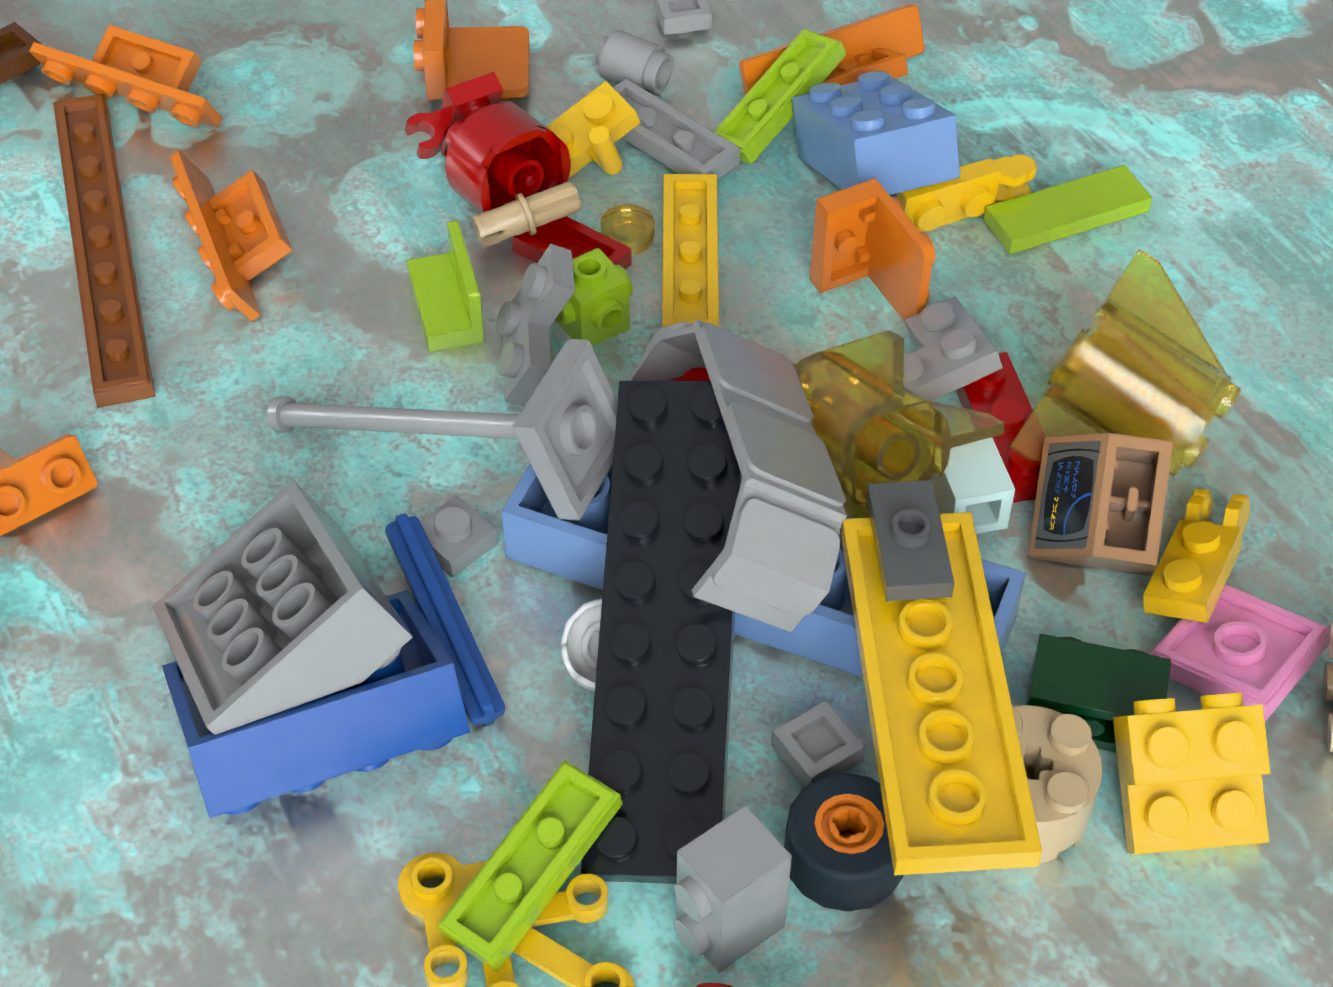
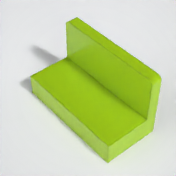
M458 220L447 222L448 253L406 260L408 277L429 352L484 342L480 292Z

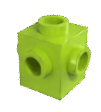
M599 248L572 259L575 292L555 321L571 339L589 340L592 346L630 329L629 296L632 295L633 288L625 269L618 264L614 265Z

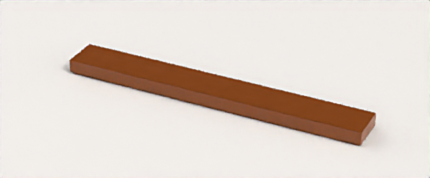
M105 94L53 102L93 395L97 408L155 397L113 133Z

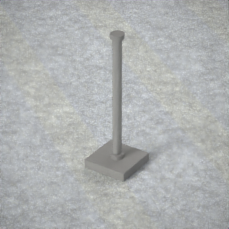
M567 339L520 414L296 403L291 397H275L269 403L267 421L271 429L277 432H290L295 427L518 439L558 519L580 520L613 465L618 402L590 341Z

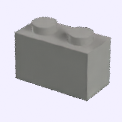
M746 805L677 851V883L674 885L676 894L675 931L682 944L692 955L698 957L703 954L718 973L785 927L792 855Z

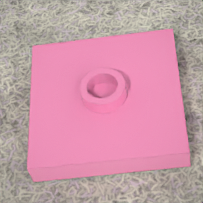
M1225 584L1208 623L1180 619L1151 651L1150 655L1171 659L1169 679L1200 693L1216 695L1242 692L1243 706L1263 704L1264 720L1266 722L1327 648L1330 641V628Z

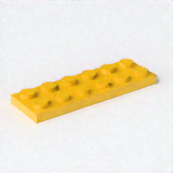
M972 513L940 514L955 582L952 597L888 602L885 601L870 518L845 519L842 522L841 539L894 876L1039 867L1042 847Z

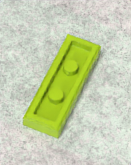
M803 29L715 129L714 132L740 148V161L751 165L794 116L792 97L808 94L812 86L822 84L847 55L842 43Z
M1122 165L986 206L983 221L1010 255L1149 212L1153 197L1126 165Z
M564 760L439 922L437 927L440 933L498 972L623 804L620 794Z

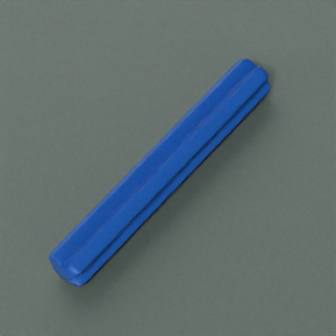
M406 513L395 516V521L386 525L385 534L419 609L454 663L467 717L473 725L481 724L485 727L494 724L495 719H498L505 713V704L419 518L416 516L408 517Z

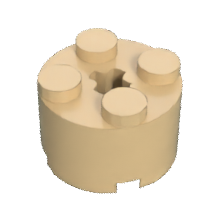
M1012 706L1042 847L1039 864H1045L1057 859L1059 852L1064 851L1074 844L1075 847L1084 837L1102 780L1101 756L1091 738L1090 726L1081 717L1073 714H1062L1039 706Z

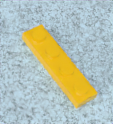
M663 174L662 327L683 322L695 323L697 319L719 327L717 174Z

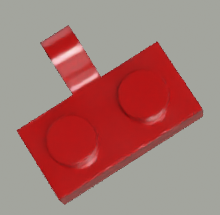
M495 72L446 88L440 110L431 113H417L408 118L405 127L407 135H412L416 132H426L431 136L430 140L418 144L417 155L419 159L434 157L439 151H441L443 156H446L448 150L446 135L449 128L455 122L466 120L485 106L500 103L503 88Z

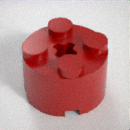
M504 101L485 106L466 120L455 122L447 132L446 144L448 145L445 159V172L448 183L454 192L480 213L490 211L516 200L515 195L522 193L525 198L568 182L571 159L566 144L550 129L513 102Z

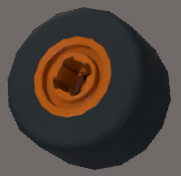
M849 773L824 776L804 787L790 805L784 848L792 855L790 879L805 897L822 907L849 912L871 908L891 896L904 875L894 876L879 782L870 777Z

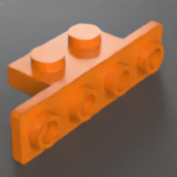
M907 4L819 33L840 41L847 53L823 83H837L840 85L858 82V77L861 74L873 71L887 72L893 78H898L908 74L906 59L922 54L925 50L919 8L913 4ZM791 43L740 60L739 67L745 95Z
M112 25L108 26L92 61L33 42L29 50L43 65L41 71L59 83L70 85L71 81L75 80L84 83L83 85L88 90L97 95L105 94L107 99H112L114 94L126 97L129 103L149 113H155L157 108L168 111L179 122L195 128L199 127L200 122L219 128L223 119L205 98L188 92L202 63V60L193 51Z
M177 150L170 155L177 175L172 178V182L177 192L188 204L189 210L185 212V217L189 225L201 239L202 245L198 247L199 255L213 272L216 281L211 283L212 290L226 309L232 311L237 308L253 322L262 314L249 280L293 251L267 186L251 170L215 195L208 177L180 150Z
M65 434L17 459L0 448V536L97 487V480L75 436Z

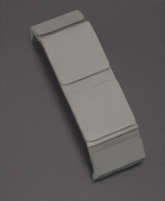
M698 319L695 323L683 322L659 328L646 346L645 354L630 373L631 380L667 381L683 376L689 369L697 367L706 368L742 474V481L725 547L692 589L693 597L792 632L803 617L811 614L830 591L840 550L839 532L842 522L847 517L843 506L846 502V497L826 446L814 431L811 423L813 413L792 361L782 354Z

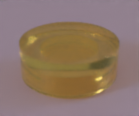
M632 204L618 205L606 211L602 216L601 233L630 247L631 255L646 251L653 244L655 239V220L653 215L641 206Z

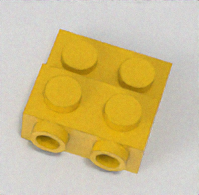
M1242 692L1200 696L1201 709L1176 711L1175 698L1133 701L1134 715L1113 717L1127 853L1145 854L1269 842L1262 774L1271 773L1263 704L1243 706Z

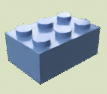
M867 72L858 77V82L845 85L837 83L817 84L809 89L808 94L792 97L798 157L842 190L876 178L887 193L893 195L960 178L956 115L935 103L933 99L927 98L913 90L911 86L905 85L893 78L887 72Z

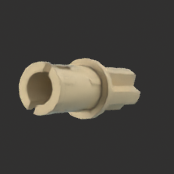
M565 182L525 198L522 193L515 195L516 200L490 211L472 215L471 220L475 225L474 229L482 248L485 249L505 239L529 232L530 236L536 234V227L578 212L581 209V199L572 182Z

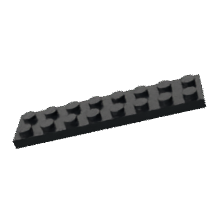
M619 381L588 775L619 793L623 804L581 859L580 874L597 875L604 881L676 884L677 851L725 819L735 612L693 597L692 589L725 547L742 481V474L711 381Z

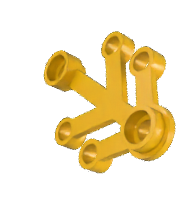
M431 852L412 859L400 873L398 892L403 906L410 913L423 919L425 922L429 953L424 960V972L428 987H465L467 984L469 972L465 954L455 946V943L440 933L437 925L486 861L462 865L448 854ZM594 874L578 875L569 882L566 891L557 892L513 951L516 955L569 987H594L602 982L615 983L618 987H635L632 976L622 966L611 962H601L593 965L532 928L569 920L593 923L603 918L609 906L608 887L602 878ZM438 878L444 880L440 886L435 888H426L421 885L429 879ZM585 892L594 893L599 897L597 902L590 905L580 904L575 899ZM510 956L498 972L482 962L486 987H520L514 980ZM444 963H452L459 968L450 977H439L434 974L435 969Z

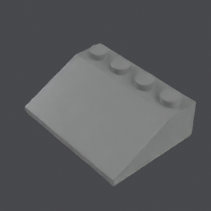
M294 480L152 606L206 728L214 735L360 684L377 669L390 664L398 656L402 646L413 637L341 527Z

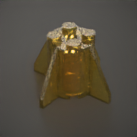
M1138 249L1104 302L1093 314L1097 320L1092 328L1082 329L1068 351L1054 363L1048 372L1052 375L1047 383L1050 386L1042 392L1041 399L1009 446L1028 460L1041 462L1045 437L1114 433L1174 441L1169 475L1175 476L1182 466L1189 469L1197 461L1209 442V438L1201 433L1215 416L1221 419L1239 396L1241 388L1231 382L1232 377L1225 372L1161 263L1146 252Z
M891 330L816 352L801 359L797 364L793 363L813 413L811 423L814 431L826 446L846 497V502L857 518H870L866 500L868 484L931 480L934 473L942 477L948 465L951 448L1004 434V422L991 414L926 400L905 387L904 338Z

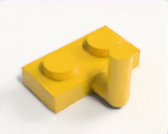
M604 81L546 127L555 133L569 150L571 159L570 178L592 160L605 173L609 175L618 174L623 167V162L614 143L641 122L636 111L607 81Z

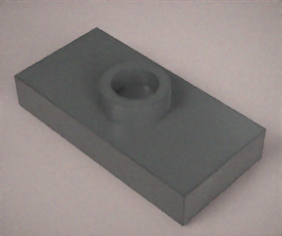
M921 480L868 484L866 500L885 601L952 597L955 582L933 481Z

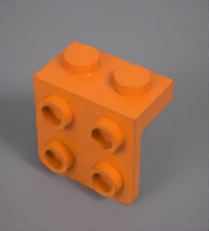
M425 0V8H416L417 39L423 40H414L415 71H424L427 100H441L444 98L446 88L495 72L503 88L501 100L522 98L528 95L529 30L523 26L450 27L447 0Z
M876 178L817 198L809 278L816 289L823 293L868 276L904 321L922 312L929 301V283L932 264L935 262V249L929 236L924 232H920L907 217L899 200L891 197Z

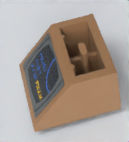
M1114 433L1045 437L1027 558L1152 576L1158 561L1174 441Z

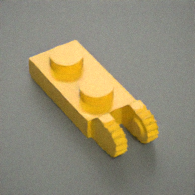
M1020 153L1018 155L1013 154L1012 157L1005 156L995 160L988 158L959 167L960 178L897 193L896 198L901 203L907 217L920 232L931 231L939 226L967 217H978L985 213L986 206L1031 193L1032 189L1026 183L1035 178L1037 164L1035 160L1031 159V156L1028 157L1026 154L1021 155Z
M1195 489L1187 503L1185 520L1180 519L1143 594L1144 613L1208 623L1242 549V536L1248 523L1250 498L1248 495L1233 494L1225 508L1223 525L1209 522L1213 510L1211 490Z

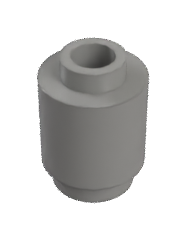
M616 30L610 36H605L600 41L595 54V63L599 65V74L602 78L617 84L628 79L644 90L657 94L661 93L667 86L674 66L673 56L665 53L663 46L622 30Z

